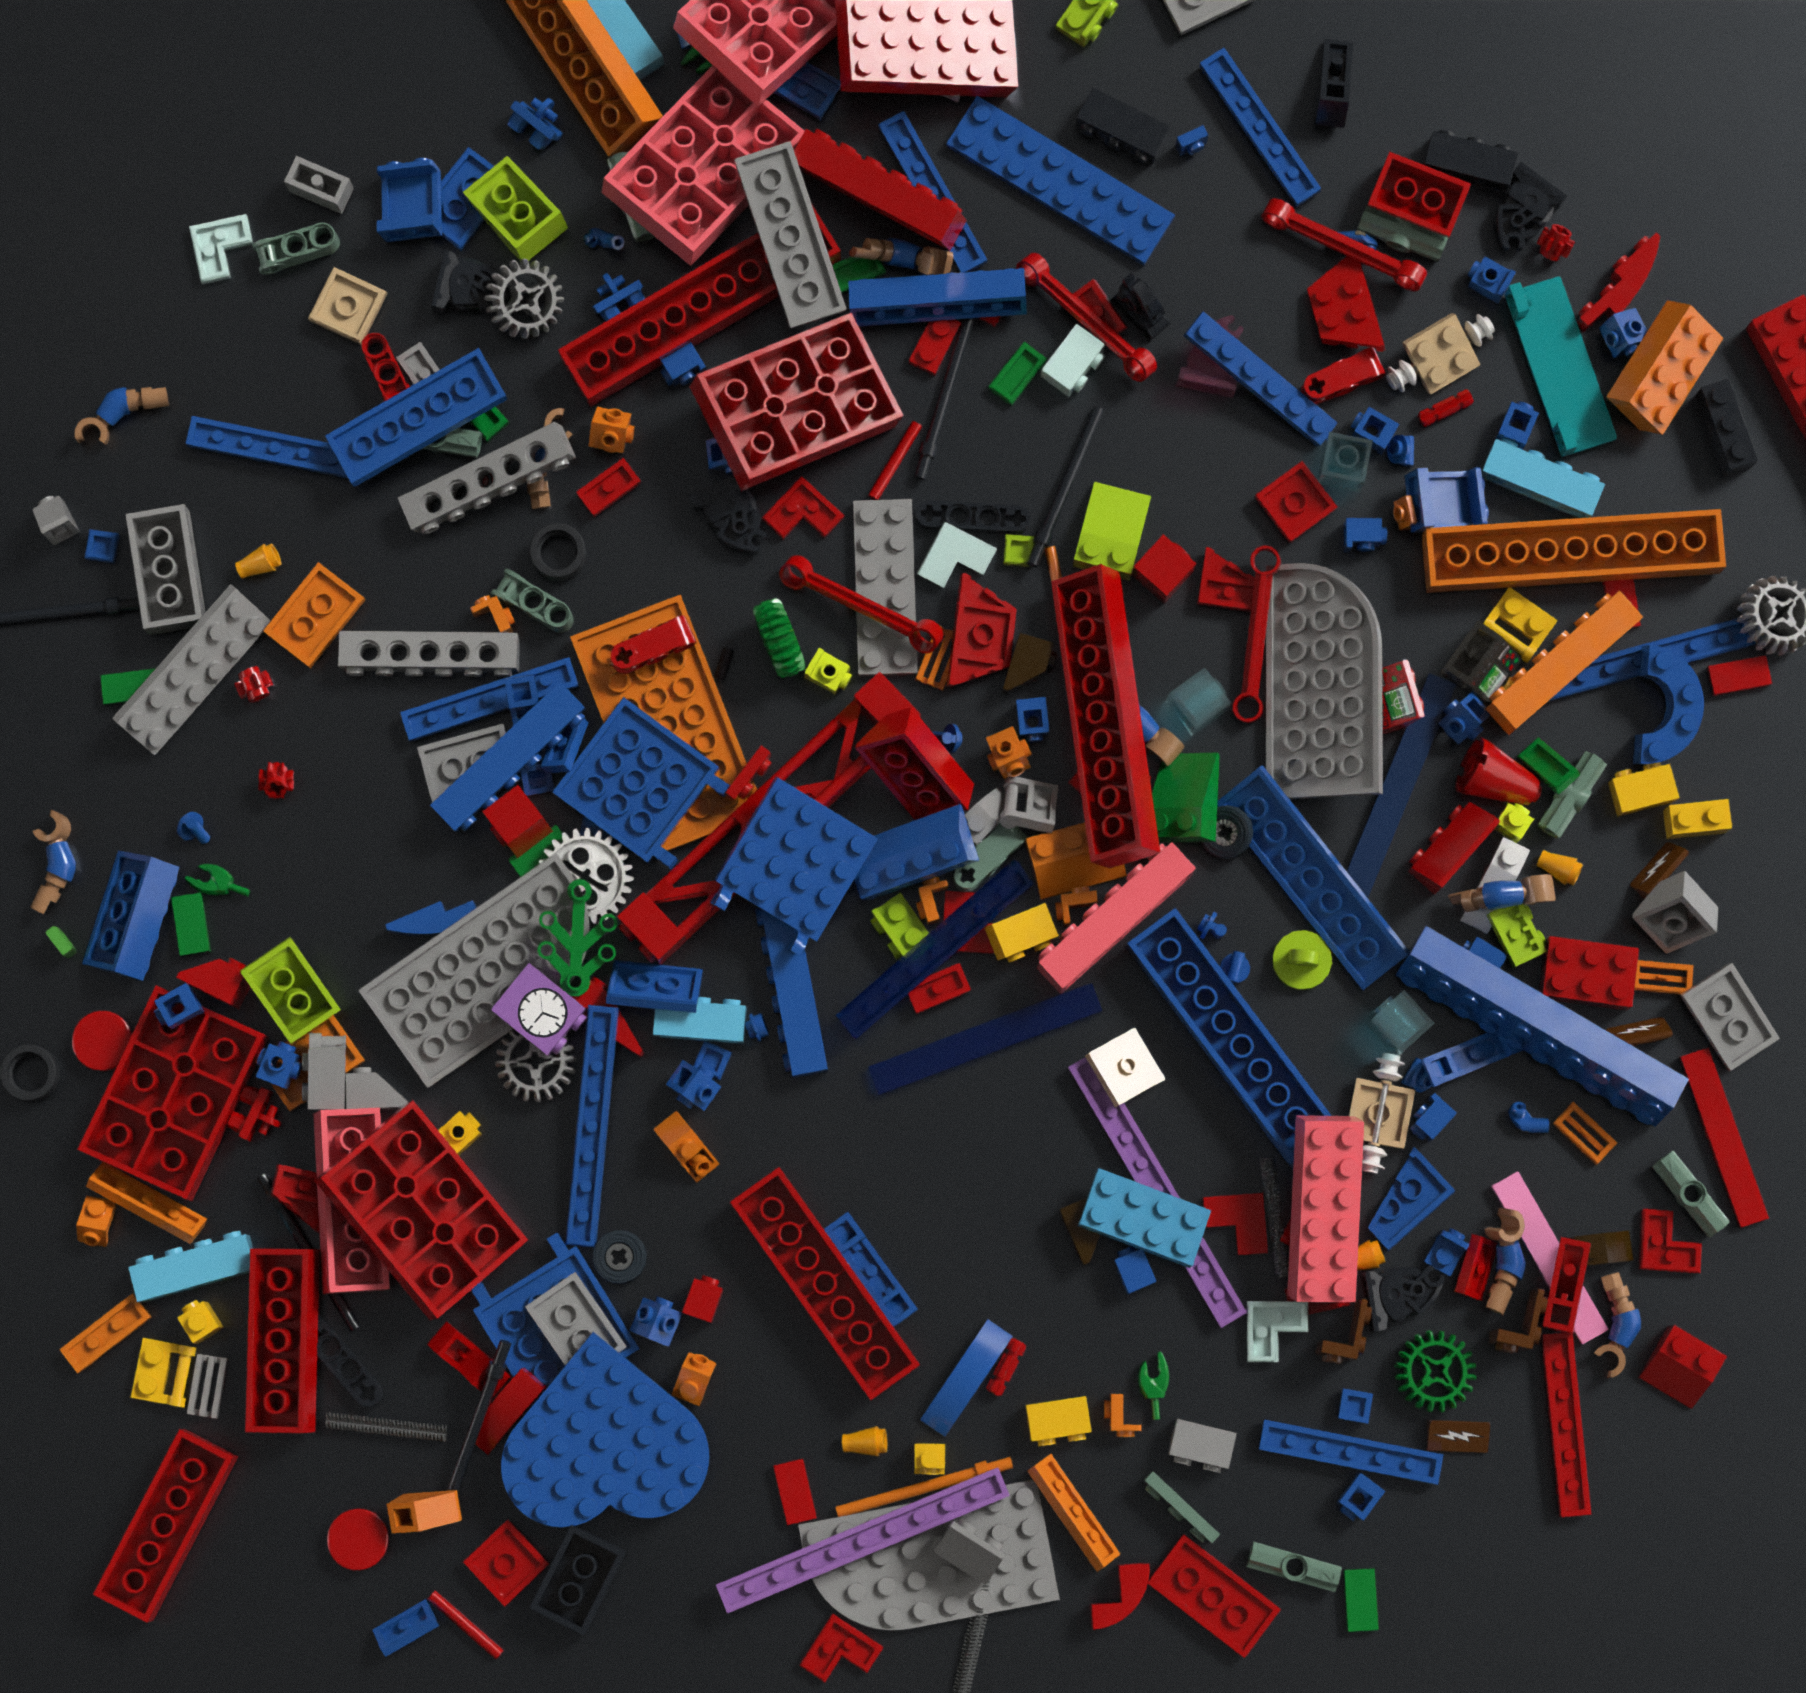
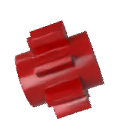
M1553 224L1551 229L1544 227L1536 243L1541 246L1539 251L1544 257L1558 261L1561 256L1564 258L1569 256L1575 241L1570 239L1572 236L1570 230L1564 226Z
M255 666L238 674L240 681L234 683L241 699L247 697L248 701L252 703L270 695L268 687L273 686V683L266 670L260 672L259 667Z
M268 762L266 770L259 769L258 790H264L268 798H284L287 790H294V771L288 770L283 762Z

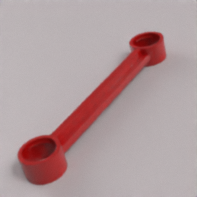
M1270 199L1261 215L1263 221L1269 226L1278 230H1286L1288 228L1393 277L1394 281L1406 290L1419 291L1427 276L1426 269L1420 264L1411 260H1396L1297 214L1294 208L1283 200Z
M1030 253L1017 263L1016 269L1024 268L1025 284L1030 287L1038 285L1122 359L1124 370L1131 379L1142 382L1156 371L1157 362L1152 353L1145 348L1134 349L1050 274L1049 265L1040 254Z
M1271 546L1256 548L1250 558L1251 566L1255 571L1242 689L1241 694L1236 697L1233 703L1235 716L1244 723L1256 722L1260 719L1264 710L1263 703L1258 696L1272 579L1281 566L1280 555ZM1267 550L1275 555L1277 562L1270 571L1261 572L1256 567L1255 558L1260 552ZM1245 697L1253 698L1259 704L1258 712L1252 718L1245 719L1238 712L1237 705Z
M791 556L779 570L780 579L788 588L798 590L806 586L908 636L912 647L920 653L928 654L933 652L943 639L942 628L935 621L923 619L917 623L813 572L811 563L802 556ZM790 567L798 569L803 578L795 576ZM919 630L928 633L933 642L925 640Z

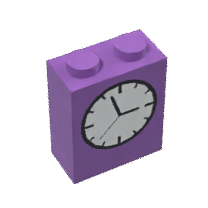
M530 963L527 964L491 1009L492 1012L548 1057L552 1052L557 1055L568 1042L564 1037L571 1028L576 1032L587 1018L583 1015L586 1011L585 1007Z

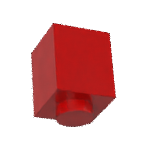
M702 1275L701 1280L694 1278L682 1313L712 1323L724 1290L718 1287L719 1280Z

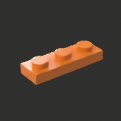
M132 1293L59 1350L74 1370L80 1374L152 1317L142 1303L137 1302L135 1294Z

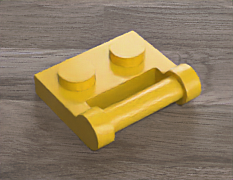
M1509 587L1479 630L1484 634L1488 632L1499 641L1503 639L1506 642V646H1509L1521 655L1520 659L1528 663L1558 620ZM1497 618H1500L1532 641L1530 645H1525L1495 623Z
M143 1338L131 1398L185 1407L186 1398L183 1397L191 1357H195L196 1347ZM172 1353H178L180 1356L172 1395H166L164 1392Z

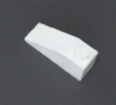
M1503 837L1498 842L1476 889L1483 887L1484 883L1492 881H1516L1530 850ZM1479 908V910L1472 912L1465 911L1460 921L1487 934L1491 924L1486 915L1494 910Z

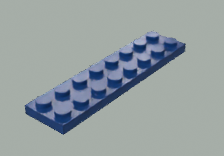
M976 96L946 143V147L1143 266H1145L1175 218V214L979 96Z
M1263 765L1218 800V807L1224 805L1234 806L1247 814L1253 827L1252 842L1249 846L1362 990L1366 989L1408 956L1410 951Z

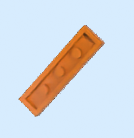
M102 1162L90 1176L86 1185L92 1191L189 1244L198 1236L207 1221V1218L105 1162Z
M1049 1454L1027 1470L1096 1572L1120 1555L1116 1546L1052 1454Z

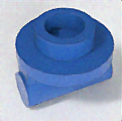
M1396 435L1390 440L1387 446V455L1392 463L1400 464L1403 467L1414 466V436Z
M948 724L943 732L932 731L950 754L955 753L962 744V733L955 724Z
M189 812L179 820L177 827L179 837L184 840H192L196 837L201 844L209 842L210 835L203 828V818L200 814Z
M1213 912L1211 916L1205 914L1197 930L1202 932L1199 938L1204 939L1207 932L1212 933L1216 939L1224 937L1227 932L1226 926L1213 922L1218 913Z
M1233 951V954L1227 955L1220 964V968L1232 983L1244 981L1250 972V964L1245 958V953Z
M1416 1057L1400 1083L1409 1089L1421 1093L1432 1085L1421 1059Z

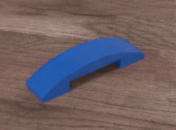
M534 674L504 679L513 726L539 702ZM548 746L539 754L542 759L532 769L529 770L525 767L521 771L524 793L527 796L552 792L554 790L552 773H546L540 767Z
M1487 1032L1421 1059V1062L1433 1088L1524 1049H1517L1508 1045L1505 1041V1036L1500 1037L1495 1033Z
M849 1212L824 1228L827 1235L893 1327L918 1310Z
M987 1319L920 1420L945 1437L1005 1349L1012 1335Z

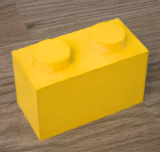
M1660 762L1644 765V770L1632 773V769H1626L1614 773L1615 778L1608 782L1617 817L1673 803L1680 797L1670 764L1661 766Z
M1729 799L1669 805L1663 810L1667 839L1722 834L1732 829Z
M1046 903L984 927L997 960L1007 957L1008 962L1024 957L1023 950L1034 947L1035 952L1046 948L1051 944L1050 939L1059 936Z
M1086 1396L1025 1405L1031 1441H1037L1038 1447L1056 1444L1055 1438L1067 1436L1068 1442L1085 1440V1433L1092 1432Z

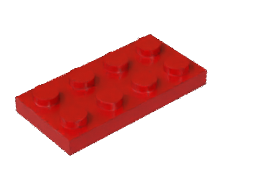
M1182 1534L1148 1580V1584L1243 1658L1248 1655L1281 1610L1184 1534Z

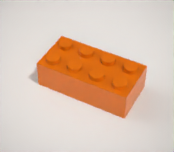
M1667 300L1606 398L1639 430L1663 435L1722 342L1723 337L1692 305Z

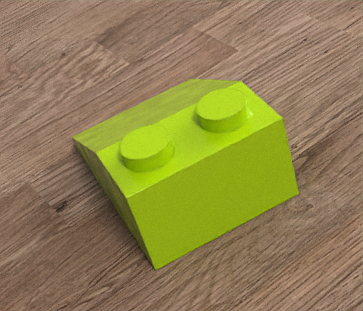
M508 156L463 191L468 201L505 246L520 261L521 259H528L529 261L568 229L561 211Z
M1094 482L1072 567L1085 570L1102 564L1120 572L1121 579L1130 581L1151 496Z
M291 937L240 970L290 1044L341 1010Z

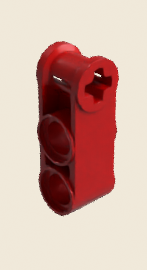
M371 333L365 336L361 345L362 351L385 402L410 386L406 382L385 337L379 333ZM379 343L384 345L381 353L377 355L369 353V349L373 344ZM392 369L396 371L395 377L392 380L384 381L381 379V375L385 370Z
M1370 347L1354 354L1352 357L1334 362L1326 368L1310 374L1301 387V393L1313 403L1319 405L1334 397L1345 395L1362 385L1377 381L1385 376L1386 372L1375 349ZM1312 384L1314 388H1321L1319 394L1315 390H1309Z
M684 615L678 616L658 627L645 630L635 637L615 645L611 651L612 667L621 674H628L644 666L662 661L672 654L680 653L693 647L697 642ZM620 653L630 656L628 664H624L622 660L618 661Z

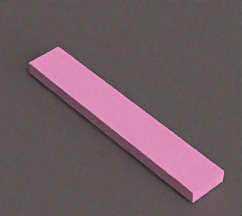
M1517 1171L1492 1185L1491 1188L1503 1208L1516 1210L1522 1214L1525 1228L1521 1240L1550 1289L1560 1243L1520 1173ZM1584 1286L1574 1333L1581 1345L1609 1330Z

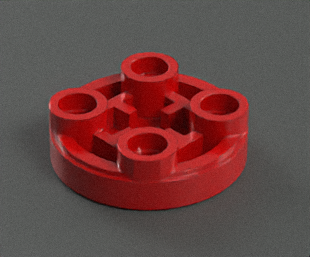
M109 1011L92 1012L82 1018L74 1029L72 1035L73 1051L78 1060L86 1067L95 1071H110L117 1067L133 1033L129 1024L121 1016Z
M352 1509L340 1514L333 1521L328 1531L327 1545L331 1556L339 1565L350 1570H364L376 1565L386 1555L389 1545V1533L386 1524L375 1512L366 1509Z

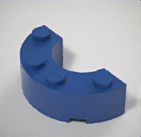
M1654 645L1642 646L1640 676L1651 679L1660 686L1665 695L1667 708L1664 719L1657 728L1647 734L1635 735L1633 764L1638 765L1662 762L1684 750L1697 734L1704 712L1703 691L1694 670L1676 653Z

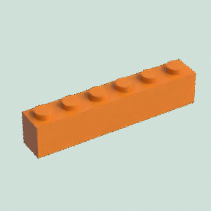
M1621 591L1613 597L1607 593L1595 604L1598 610L1591 616L1588 612L1583 614L1574 622L1577 628L1571 634L1565 630L1553 641L1556 645L1554 649L1549 653L1543 649L1531 660L1535 665L1530 670L1526 671L1523 667L1510 678L1514 684L1507 690L1501 686L1489 697L1492 703L1485 710L1508 735L1515 731L1643 618Z

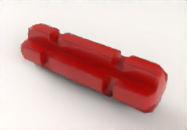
M1465 389L1457 393L1456 397L1451 396L1432 405L1431 409L1426 408L1420 411L1418 419L1423 427H1427L1433 424L1436 419L1440 421L1458 412L1461 407L1464 409L1472 405L1474 402L1469 390Z
M1012 1338L1006 1348L1008 1349L1007 1354L1003 1353L993 1373L995 1375L994 1379L991 1378L986 1386V1389L996 1396H1002L1007 1387L1004 1385L1005 1382L1010 1381L1020 1361L1018 1357H1022L1026 1350V1345L1017 1339Z

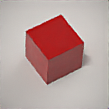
M1163 534L1135 564L1131 575L1165 604L1194 572L1197 563L1190 558V555L1179 544L1172 542Z
M519 785L482 811L492 825L489 828L503 847L508 845L517 858L553 832Z

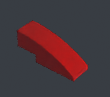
M525 1367L521 1368L489 1405L475 1444L489 1455L547 1387Z

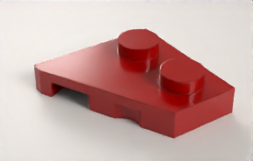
M1206 547L1198 605L1251 612L1255 578L1241 571L1240 567L1231 561L1228 562L1216 554L1212 548Z
M278 1164L271 1195L320 1234L317 1184L314 1181L317 1178L316 1172Z

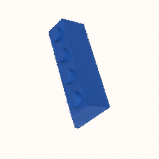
M958 804L874 835L878 840L854 880L860 899L873 900L978 862L979 857L962 805Z
M118 850L82 964L124 977L144 980L145 974L150 967V958L154 946L159 939V930L163 917L168 910L172 889L177 882L178 866L150 856Z

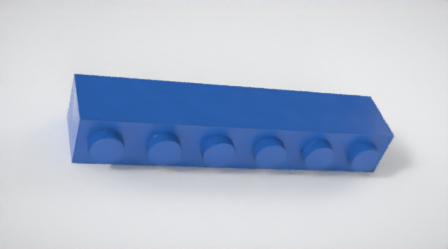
M1024 268L848 281L849 309L858 326L1027 314Z
M559 682L430 806L455 832H458L460 829L465 832L477 821L474 817L476 813L482 808L485 810L497 801L498 797L496 794L503 788L507 791L520 780L518 774L525 767L529 770L532 769L542 759L539 754L547 746L552 749L564 738L561 733L568 726L573 729L585 718L582 713L586 708Z
M755 908L758 926L764 925L766 937L760 938L763 955H770L772 965L766 967L769 984L775 983L777 995L771 996L774 1013H781L782 1024L777 1025L780 1043L786 1042L788 1054H783L785 1071H792L793 1078L828 1072L805 949L801 956L786 948L797 930L763 909Z

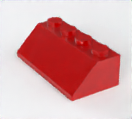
M912 707L887 714L856 743L855 749L915 820L958 804L962 805L963 811L968 810L974 783Z

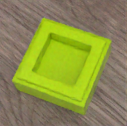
M1006 534L1003 565L1031 567L1026 562L1034 546V536Z

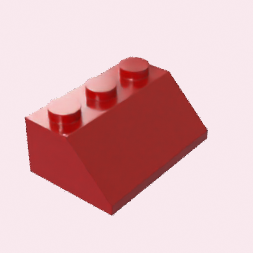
M1389 151L1367 206L1449 238L1471 184Z
M1471 802L1464 808L1459 804L1448 816L1452 821L1444 830L1440 826L1428 839L1432 842V845L1426 851L1420 848L1410 859L1409 862L1413 866L1408 872L1435 895L1501 822L1497 817Z

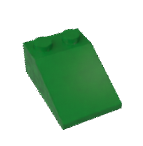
M1181 753L1169 766L1161 761L1152 792L1159 842H1216L1220 753Z

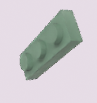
M1153 1471L1144 1478V1481L1148 1484L1145 1490L1157 1501L1162 1497L1170 1505L1167 1511L1179 1522L1185 1519L1193 1527L1189 1531L1201 1543L1206 1539L1213 1543L1220 1534Z

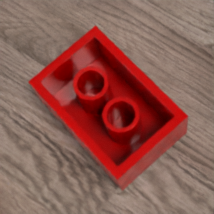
M1549 936L1545 939L1547 952L1542 957L1539 992L1559 1002L1625 1011L1633 1007L1639 948Z

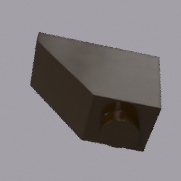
M1020 633L1002 694L1009 695L1044 677L1047 668L1053 670L1057 657V652L1052 651L1054 643Z
M1087 1198L1059 1210L1083 1266L1090 1263L1100 1234L1078 1226Z
M1629 1230L1569 1238L1591 1243L1587 1266L1633 1261Z

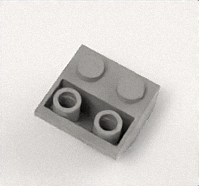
M962 1518L959 1523L952 1520L933 1552L986 1585L1006 1555L1001 1551L1004 1545L989 1535L985 1539L980 1538L975 1534L977 1528Z

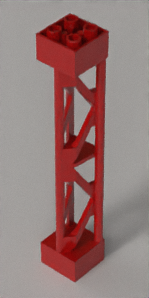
M879 671L854 695V700L652 889L646 894L644 892L625 908L617 916L620 921L618 925L619 930L630 942L636 939L641 944L638 949L651 964L656 960L662 965L720 910V908L710 903L721 886L715 880L676 888L672 885L738 824L741 826V835L775 777L785 781L843 727L846 732L834 780L794 787L829 808L871 768L861 755L854 762L850 759L860 713L873 726L880 722L887 714L910 707L915 710L919 717H921V714ZM708 896L677 927L656 905Z

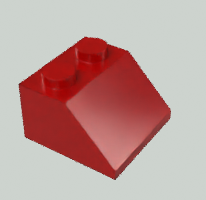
M231 957L228 962L217 959L181 971L176 977L184 983L238 1010L250 989V985L240 972L246 965Z
M1669 1325L1638 1378L1692 1409L1712 1384L1727 1356L1676 1325Z

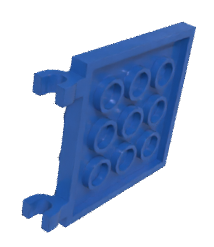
M623 697L575 761L571 772L566 773L552 793L648 864L655 857L672 870L678 859L661 846L707 785L723 798L726 797L725 792L730 785L715 775L720 769L719 766Z
M775 777L714 880L721 884L710 903L725 911L733 892L796 929L797 931L786 948L801 956L809 938L816 942L818 941L878 838L780 778Z
M555 1233L547 1238L558 1256L556 1259L493 1298L490 1297L482 1281L471 1289L480 1304L473 1311L496 1349L501 1339L512 1343L505 1364L513 1377L521 1368L525 1367L546 1387L550 1385L565 1365L525 1306L574 1272L577 1273L627 1346L619 1353L626 1358L640 1349L578 1247L575 1246L568 1250L559 1233Z

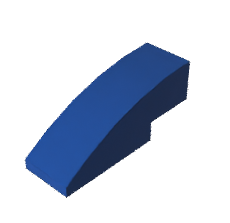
M472 900L446 911L444 904L439 901L385 925L387 930L393 934L435 937L477 906Z

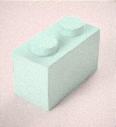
M1076 324L1043 367L1041 377L1068 397L1074 390L1078 393L1086 384L1088 378L1085 375L1091 367L1096 370L1104 360L1105 355L1103 351L1105 344Z

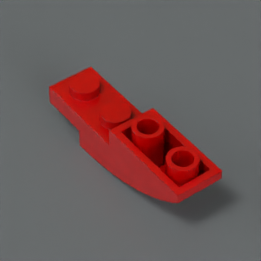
M1657 232L1650 239L1644 236L1633 247L1636 251L1629 258L1623 255L1612 266L1614 272L1610 279L1613 283L1608 284L1599 293L1602 298L1595 304L1590 301L1578 312L1580 318L1577 324L1582 333L1588 330L1604 314L1609 318L1615 313L1624 311L1634 299L1645 282L1656 258L1661 237Z

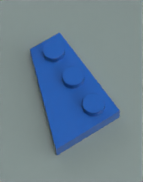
M1413 1147L1394 1184L1368 1226V1231L1388 1252L1455 1193L1454 1188L1415 1147Z

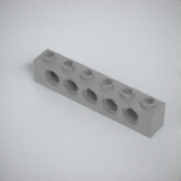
M553 422L398 497V500L411 530L422 534H429L439 528L438 524L446 520L453 522L465 516L464 512L473 507L475 509L483 508L491 503L490 499L501 495V497L508 496L516 492V487L525 482L527 484L535 483L543 478L542 474L552 469L553 471H559L570 465L568 461L575 459L576 456L563 426ZM544 448L546 452L545 458L541 462H536V452ZM514 461H518V472L514 475H510V464ZM491 473L493 475V482L489 487L484 488L483 479L487 474ZM462 486H466L467 494L465 498L458 500L457 491ZM439 498L441 507L437 512L433 513L431 511V504L435 499Z
M339 631L338 666L342 671H346V675L363 676L364 671H376L375 675L393 676V672H405L406 676L419 677L423 676V672H435V676L451 677L453 672H464L466 677H481L482 673H494L495 677L506 678L512 676V673H519L520 637L518 633ZM376 648L378 653L375 659L371 661L363 659V653L366 649ZM398 648L407 650V656L402 661L392 659L393 652ZM428 648L437 650V655L432 661L422 660V653ZM456 649L466 650L465 659L460 662L453 661L451 659L453 651ZM486 649L496 651V657L491 662L481 660V654Z

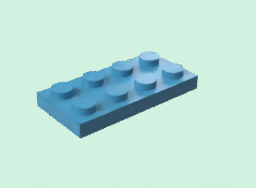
M1098 1168L1078 1226L1191 1268L1194 1264L1211 1210Z

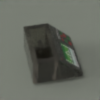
M1477 620L1439 674L1452 683L1457 684L1456 686L1466 693L1470 694L1473 692L1488 707L1492 702L1489 697L1501 686H1504L1522 659L1503 637Z

